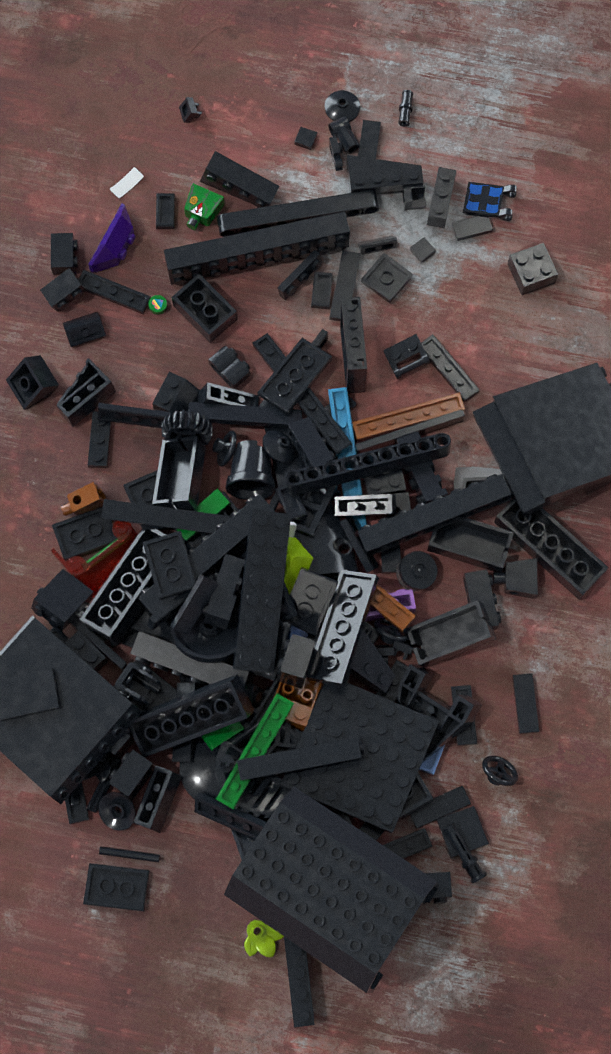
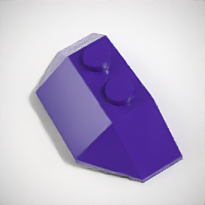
M121 203L88 264L92 273L119 265L120 261L124 260L127 255L129 244L132 245L135 240L134 229L125 204Z

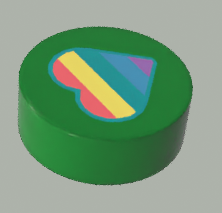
M155 295L150 298L148 305L153 314H163L167 310V301L163 296Z

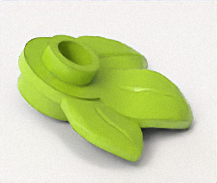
M253 920L247 926L248 937L244 942V947L249 956H253L259 951L265 957H273L276 950L274 941L280 940L284 936L267 924H264V922ZM256 927L261 929L259 934H254Z

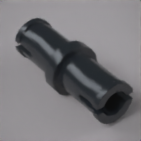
M411 90L402 91L398 121L402 127L410 125V113L413 111V91Z

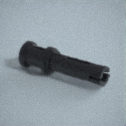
M451 823L443 828V831L462 860L461 866L469 874L470 882L473 884L483 879L487 873L483 872L477 862L478 858L471 854L455 824Z

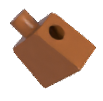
M92 482L68 494L69 502L61 505V510L64 516L72 513L80 515L102 507L106 496L104 491Z

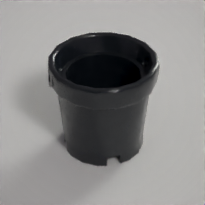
M255 440L238 442L237 448L235 447L230 475L227 477L225 485L227 493L233 497L248 500L251 496L254 495L256 497L260 494L263 499H266L275 493L276 488L274 478L272 477L271 457L267 454L264 447L257 445Z

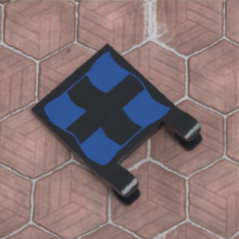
M468 182L463 213L497 217L504 221H511L512 209H501L503 194L510 198L516 197L517 186Z

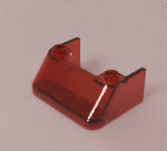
M116 521L113 524L112 531L118 540L89 563L79 556H74L65 562L54 548L51 550L54 558L64 570L94 591L92 597L97 595L138 536L129 522Z

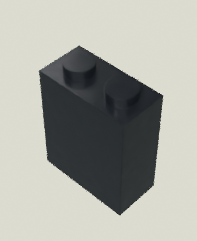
M62 569L33 599L31 609L36 615L42 616L49 621L52 627L63 631L91 601L94 591Z

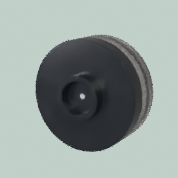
M413 551L407 554L398 562L396 568V576L399 583L405 589L413 590V592H419L431 586L436 580L438 572L434 559L422 551Z

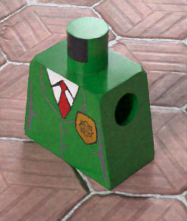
M193 183L184 208L185 216L189 218L186 224L187 227L196 230L199 223L209 226L225 206L224 196Z

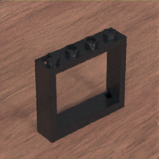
M360 297L341 298L340 334L345 386L347 387L348 394L365 392L367 360Z

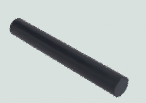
M102 846L99 849L100 855L158 863L160 860V854Z

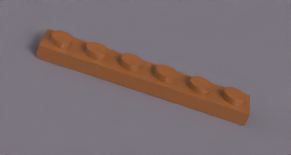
M459 392L352 422V427L358 442L394 432L463 409V412H465V407Z

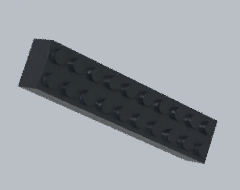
M344 211L165 249L164 256L170 284L182 285L187 281H191L197 274H200L203 278H214L225 273L234 274L243 269L252 270L262 265L271 266L276 262H289L295 258H307L314 250L318 251L321 255L333 250L342 251L349 247L350 229Z

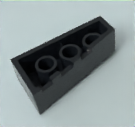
M347 155L346 164L350 193L365 190H374L376 194L403 192V186L424 183L422 165Z

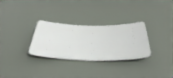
M134 167L110 190L118 198H121L144 176Z

